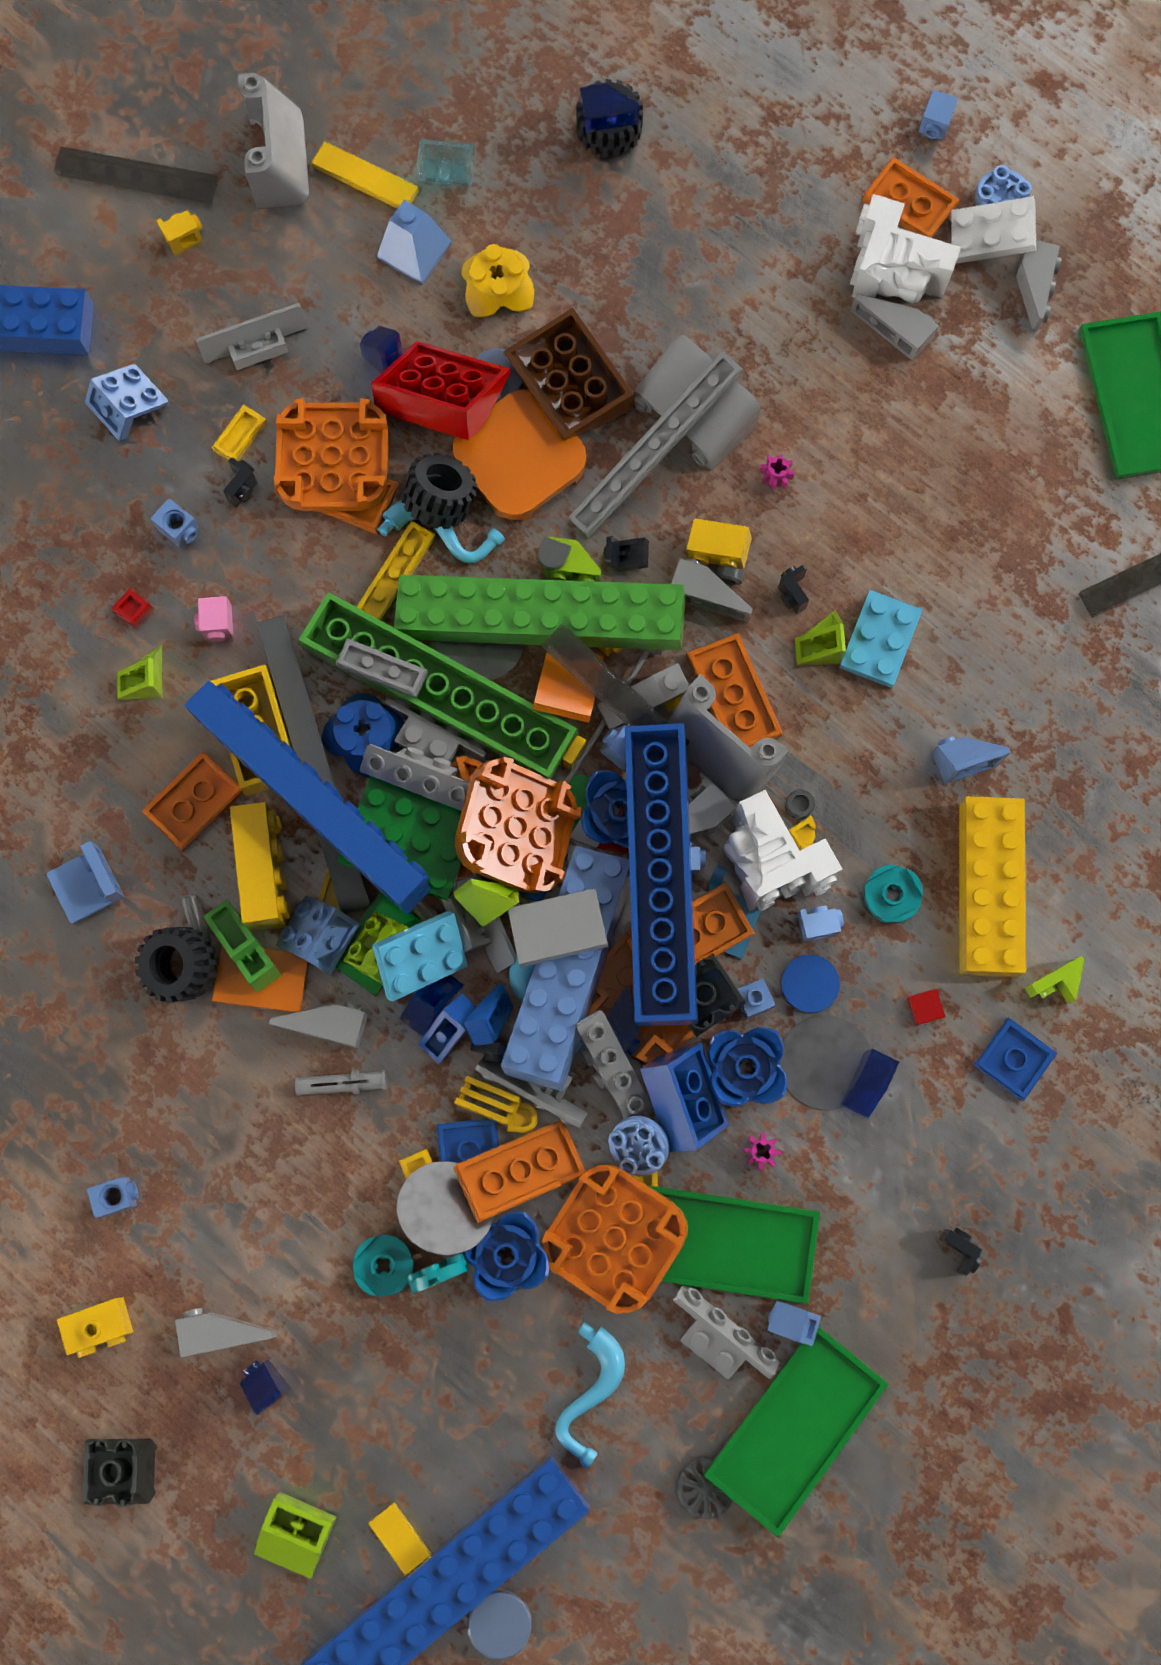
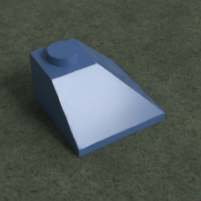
M404 200L388 222L377 259L423 285L451 246L452 241L426 212Z
M954 736L939 741V746L932 752V755L945 785L998 767L1011 752L1009 747L967 737L955 740Z

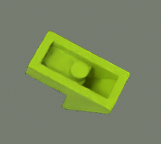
M1081 955L1026 986L1025 990L1030 998L1038 994L1041 998H1044L1055 992L1057 986L1068 1004L1076 1001L1085 961Z

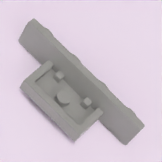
M296 303L196 339L205 363L231 355L236 370L288 353L283 337L306 329L308 325L300 304Z
M387 698L385 701L386 708L395 711L402 719L406 720L394 740L397 745L405 749L413 747L423 751L426 757L431 759L442 758L451 762L459 749L482 763L487 762L488 755L484 751L486 748L474 740L467 742L459 738L461 734L448 726L444 729L435 724L436 720L422 712L418 715L410 711L411 707L400 699H396L394 702Z
M369 744L366 747L360 766L362 773L460 811L463 809L470 783L455 777L458 769L450 766L451 763L442 758L431 759L424 756L423 751L413 747L404 748L398 753H393Z
M474 873L465 879L456 881V885L459 888L470 879L483 880L479 874ZM454 893L451 894L449 901L441 899L446 911H451L455 914L465 952L485 947L497 973L504 971L516 962L517 955L499 917L482 927L454 897Z
M598 1010L578 1022L576 1028L581 1035L580 1041L584 1049L580 1050V1053L588 1066L593 1064L596 1070L593 1077L601 1090L606 1088L613 1096L624 1119L630 1116H639L651 1109L652 1105L605 1014Z
M486 1055L477 1064L475 1069L485 1079L504 1085L510 1093L527 1098L538 1109L550 1111L559 1116V1119L567 1125L580 1127L588 1114L587 1111L563 1098L575 1076V1073L569 1071L564 1090L559 1091L508 1076L503 1071L501 1063L485 1060Z
M688 1285L680 1287L673 1301L696 1319L680 1339L682 1343L728 1380L745 1360L767 1378L771 1379L774 1376L780 1360L769 1348L763 1347L751 1337L747 1330L733 1323L721 1309L714 1307L706 1301L699 1291L690 1288Z

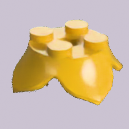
M490 244L485 250L476 253L464 262L461 275L467 282L466 303L474 318L491 316L502 306L507 307L511 311L518 312L532 308L534 287L528 275L530 265L525 255L516 250L500 247L497 244ZM500 275L502 278L497 276L496 279H493V276Z

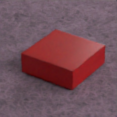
M129 588L111 609L130 626L135 628L153 607Z
M937 989L907 997L916 1026L946 1017Z

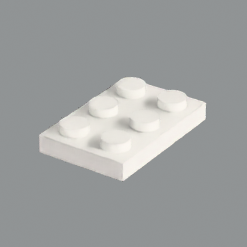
M1034 196L951 210L952 244L961 247L956 264L1036 251Z

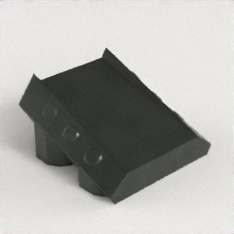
M713 953L695 965L698 1024H688L696 1038L746 1003Z
M151 1438L87 1439L85 1441L83 1503L91 1505L116 1504L119 1507L149 1504L156 1494L154 1490L155 1450L158 1446Z

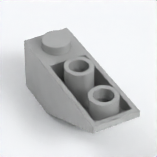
M1036 240V251L1021 253L1016 273L1030 324L1035 332H1037L1042 322H1047L1051 306L1047 305L1048 298H1052L1056 287V282L1052 281L1053 274L1058 273L1062 260L1061 257H1057L1059 245Z
M713 783L707 788L702 785L691 796L693 801L689 804L690 839L714 833L733 815L737 808Z

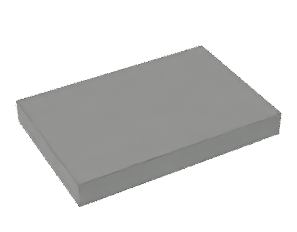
M595 888L512 907L508 910L520 967L609 947Z

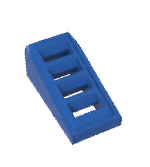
M497 984L464 1022L474 1045L494 1043L513 1009V1004L503 984Z

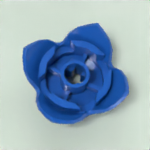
M358 693L348 698L338 709L337 713L328 720L322 732L321 740L330 753L342 755L347 765L354 772L370 778V775L360 771L366 747L369 744H373L388 751L398 748L399 745L394 740L405 722L395 711L384 707L376 696L368 693ZM361 726L370 727V730L365 732V736H360L359 732H356Z
M610 770L595 771L586 786L585 797L587 804L581 816L582 830L588 838L597 843H614L624 848H629L626 779H622L617 773ZM616 805L617 808L622 806L625 809L622 814L623 818L613 815V806Z
M759 1027L744 1034L734 1030H725L712 1036L708 1048V1059L713 1069L711 1089L719 1103L733 1107L742 1106L747 1102L769 1104L785 1096L787 1077L780 1066V1061L784 1054V1046L777 1030ZM749 1060L753 1064L751 1069L754 1072L752 1075L749 1073L743 1075L739 1071L741 1069L739 1062L746 1063Z
M509 1212L503 1215L496 1223L491 1224L486 1236L476 1246L463 1252L466 1260L474 1267V1285L479 1295L485 1301L504 1300L518 1289L529 1290L536 1288L548 1277L549 1260L547 1254L539 1245L537 1226L526 1212ZM507 1247H510L512 1249L511 1254L515 1256L513 1262L508 1261L507 1265L501 1263L503 1258L499 1255L501 1249L506 1251Z

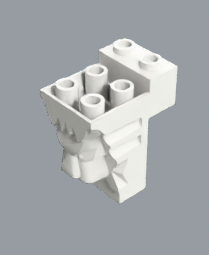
M873 194L870 205L864 203L855 233L860 236L857 247H861V251L850 281V285L854 286L852 297H855L857 294L876 297V294L884 297H900L911 304L919 302L924 293L929 296L933 295L943 298L961 247L897 228L905 203Z
M766 790L739 802L731 817V821L735 826V832L729 836L722 851L735 866V873L742 882L740 889L749 912L756 908L759 911H763L774 905V900L783 895L787 899L800 892V888L805 897L812 893H815L816 896L822 895L831 889L832 884L838 881L836 877L842 871V867L827 840L823 839L799 851Z

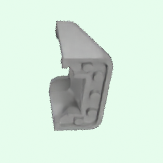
M255 73L238 74L239 89L247 106L250 125L259 124L265 135L266 146L252 148L247 152L244 160L245 174L256 208L292 206L304 203L309 197L304 122L300 108L261 75Z
M679 335L633 390L635 407L640 412L646 411L651 413L655 410L662 416L713 359L688 337ZM736 380L684 435L692 443V457L695 462L702 467L705 465L710 471L757 425L760 405L756 398Z
M700 674L690 684L666 724L684 723L687 760L732 800L739 803L757 794L782 767L789 751L773 738L760 739L752 748L740 740L707 711L715 701L716 692L713 685Z

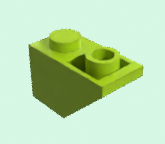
M549 537L570 545L571 551L565 565L561 569L551 571L544 568L545 578L549 580L601 582V569L577 540Z

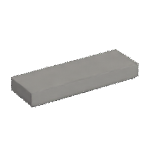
M348 638L336 661L338 668L414 698H417L428 673L424 668Z

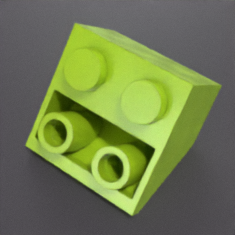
M374 911L372 916L365 922L364 928L355 943L350 946L348 954L343 961L383 985L372 945L408 929V927Z
M280 1492L272 1501L261 1528L254 1555L312 1579L337 1516Z

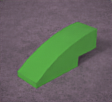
M228 899L203 916L230 958L236 963L248 983L257 993L282 976L251 930L242 923L241 916Z

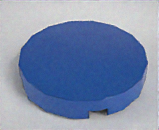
M814 954L801 955L792 960L783 971L780 981L782 995L786 1002L796 1010L807 1014L819 1013L830 1007L837 998L840 989L839 974L833 964L824 957Z

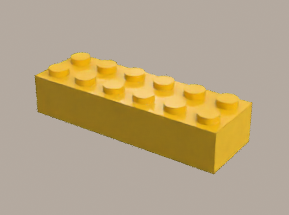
M966 796L959 804V975L1020 977L1026 973L1025 799Z

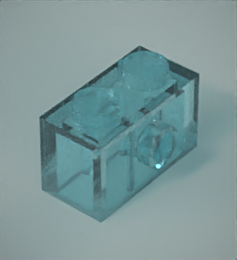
M420 139L417 156L419 181L434 182L444 186L451 184L473 186L476 164L474 144Z

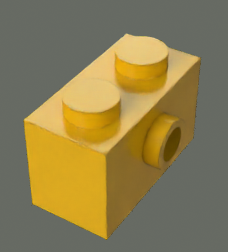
M694 518L686 548L688 556L700 561L704 566L715 564L744 569L752 540L750 529L746 526Z
M124 1297L115 1298L57 1319L66 1355L77 1353L78 1358L97 1352L95 1346L106 1342L109 1348L126 1342L125 1335L133 1333Z

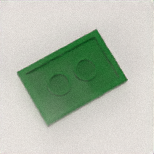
M382 892L379 893L358 921L360 926L335 968L375 997L382 990L383 985L343 961L348 954L350 946L355 943L363 930L365 922L372 916L374 911L408 928L423 922L411 912L406 915Z

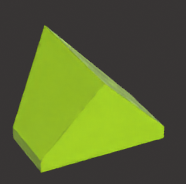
M836 610L804 635L795 638L797 665L841 663L846 653L843 623Z
M162 644L135 664L117 672V699L163 698Z
M470 879L454 891V897L482 927L519 903V891L500 883Z

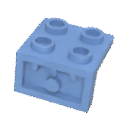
M132 364L92 378L85 403L120 441L128 437L133 418L167 406L168 400L138 366Z
M91 840L80 846L84 854L47 873V877L69 922L72 924L125 898L100 847Z
M306 895L297 905L293 917L282 930L276 945L331 975L360 923L337 908Z

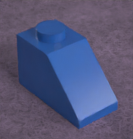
M461 994L442 1010L418 1046L440 1065L469 1034L464 1022L476 1006Z

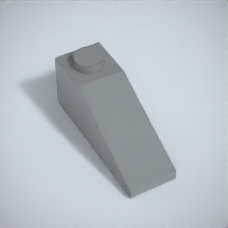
M860 294L854 297L850 310L912 361L934 339L939 327L930 315L924 314L916 308Z
M679 558L671 584L684 585L685 604L749 623L753 608L707 566L702 565L700 561L692 558H687L686 560Z
M677 663L597 704V707L610 730L684 695L689 684Z
M345 1001L344 1006L335 1004L270 1018L269 1024L276 1028L359 1049L368 1014L361 1011V1005Z
M202 1308L184 1311V1318L175 1320L181 1358L277 1337V1330L214 1312L202 1314Z

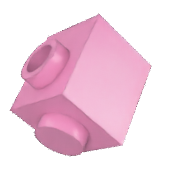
M227 596L198 598L199 613L194 614L196 631H200L204 639H208L210 642L225 641V638H233L232 605Z

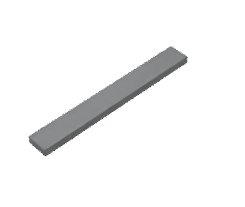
M722 350L571 513L568 519L590 538L744 372L743 368Z

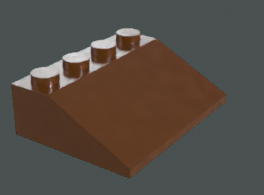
M574 308L566 311L503 351L564 441L608 424L635 407L634 393Z

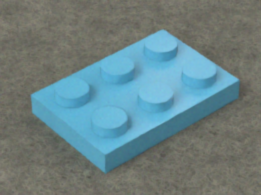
M869 590L839 668L892 688L923 609Z
M446 911L372 945L386 998L392 1002L468 967L455 914L451 911Z

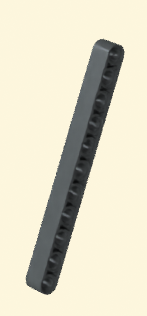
M282 615L256 622L293 750L302 760L300 764L306 761L318 772V775L323 780L322 784L327 780L334 786L285 617ZM318 834L340 911L347 913L370 906L360 872L338 864L337 860L340 853Z

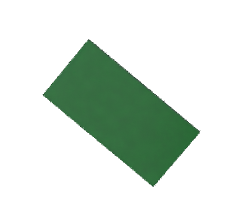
M1161 311L1081 324L1079 333L1116 480L1161 473Z
M648 1185L674 1202L683 1211L687 1220L688 1235L684 1246L662 1279L663 1282L805 1304L809 1303L820 1211Z
M818 1326L813 1346L799 1343L703 1473V1476L779 1538L889 1383Z

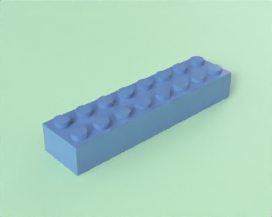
M575 846L558 897L595 888L609 947L535 964L501 1063V1067L506 1075L559 1091L564 1090L581 1037L576 1024L588 1016L630 887L629 859Z

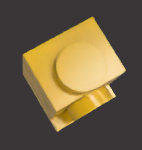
M186 210L182 213L174 214L165 222L161 218L156 220L174 256L203 241L199 232L203 227L195 213L190 215L189 211Z

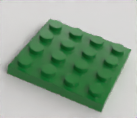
M370 776L358 806L360 814L365 818L363 822L366 824L369 820L372 821L383 832L382 834L386 837L385 842L387 844L391 840L404 851V855L408 858L406 861L409 864L414 860L426 871V875L429 877L427 883L431 888L427 893L428 895L449 901L463 865L455 849V835L462 811ZM341 854L339 855L338 864L357 870Z

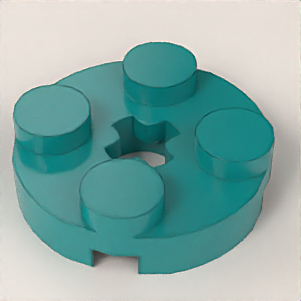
M890 864L878 868L870 875L863 887V898L868 911L880 922L897 924L907 921L918 912L922 903L923 886L913 871ZM888 887H891L893 890L899 889L901 893L897 896L899 901L894 902L893 899L886 897Z
M383 1234L370 1237L358 1247L353 1260V1273L356 1283L363 1291L373 1296L386 1297L397 1294L408 1285L407 1276L413 1274L415 1263L412 1252L404 1241L398 1237ZM378 1258L382 1260L390 1259L389 1267L391 1271L389 1273L385 1271L378 1273L376 1271L379 1266L376 1262Z
M460 1253L407 1276L412 1293L415 1294L469 1270L463 1253Z

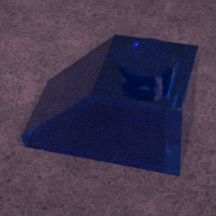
M606 83L600 85L590 84L580 88V108L585 133L639 124V103Z
M380 325L373 331H368L359 343L362 356L380 373L403 354L400 334L396 330Z
M450 974L419 989L412 995L399 1019L423 1037L442 1010L462 990L464 984Z
M625 987L606 1018L625 1055L629 1054L632 1056L641 1043L637 1039L640 1030L639 1026L635 1023L632 992L629 988Z
M873 1048L865 1051L841 1105L869 1118L887 1091L899 1061Z
M269 1359L261 1364L258 1360L252 1363L243 1371L246 1377L239 1382L252 1410L257 1416L271 1407L291 1389Z

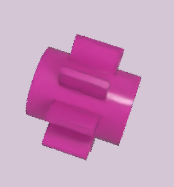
M781 453L779 457L772 458L770 455L767 456V465H761L759 471L765 474L761 483H768L772 486L773 491L776 487L780 486L786 489L788 485L787 479L792 480L794 478L795 472L789 470L793 461H787ZM775 470H779L780 474H775Z
M765 1132L761 1133L760 1140L758 1141L752 1136L748 1137L752 1145L750 1148L742 1149L743 1152L749 1153L751 1157L746 1163L751 1164L755 1161L758 1163V1170L760 1171L763 1169L765 1162L774 1167L773 1156L781 1154L780 1151L774 1150L773 1145L777 1139L765 1140ZM757 1144L768 1147L766 1151L767 1158L763 1156L756 1157L755 1153L758 1151L756 1148Z

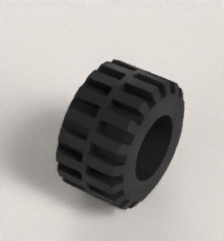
M606 79L605 83H601L599 80L594 82V87L589 85L585 88V93L580 94L579 102L576 105V132H578L579 141H583V147L586 150L591 148L592 154L597 155L601 153L602 157L608 158L610 154H613V158L619 157L620 152L625 155L629 152L630 147L634 148L637 145V139L640 140L643 127V103L638 92H632V86L629 84L624 86L623 81L617 80L616 83L611 82V79ZM605 114H613L619 116L621 120L615 123H604L597 118Z
M429 453L423 454V457L419 456L411 463L401 490V502L405 504V510L411 512V517L415 520L419 519L422 524L432 525V528L437 529L439 526L443 529H449L450 526L456 527L466 519L478 487L477 483H475L476 478L474 474H470L471 470L467 466H463L462 462L458 459H452V456H442L440 453H434V455Z
M167 927L157 929L152 932L153 935H147L143 939L145 945H139L137 951L140 952V956L135 957V963L139 967V969L135 970L136 976H140L142 979L139 981L141 988L147 987L145 993L149 996H155V1000L166 1002L193 1000L206 993L205 989H210L214 984L211 978H216L218 971L214 970L215 965H219V960L214 959V954L217 951L215 946L210 947L211 939L208 936H202V931L198 929L193 930V927ZM175 949L180 952L184 962L183 972L179 979L173 975L170 967L171 956Z

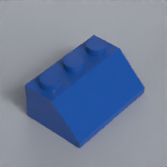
M701 1042L658 1056L640 1068L658 1123L668 1137L669 1152L698 1150L729 1126L723 1104L717 1101L711 1089L712 1072Z

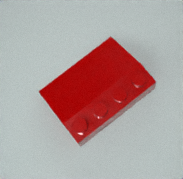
M415 341L371 382L374 405L379 407L388 416L453 435L460 439L470 440L484 426L510 375V368Z

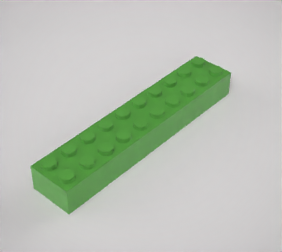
M399 575L394 628L417 641L682 651L685 590L682 584Z
M329 592L298 639L304 651L391 699L404 701L411 707V710L419 714L422 712L436 720L435 723L440 726L453 728L461 734L460 737L468 741L474 740L480 743L489 753L499 758L514 759V764L553 780L563 763L564 754L575 736H577V728L553 714L533 710L534 704ZM346 639H351L426 669L428 673L417 698L338 668L336 661Z

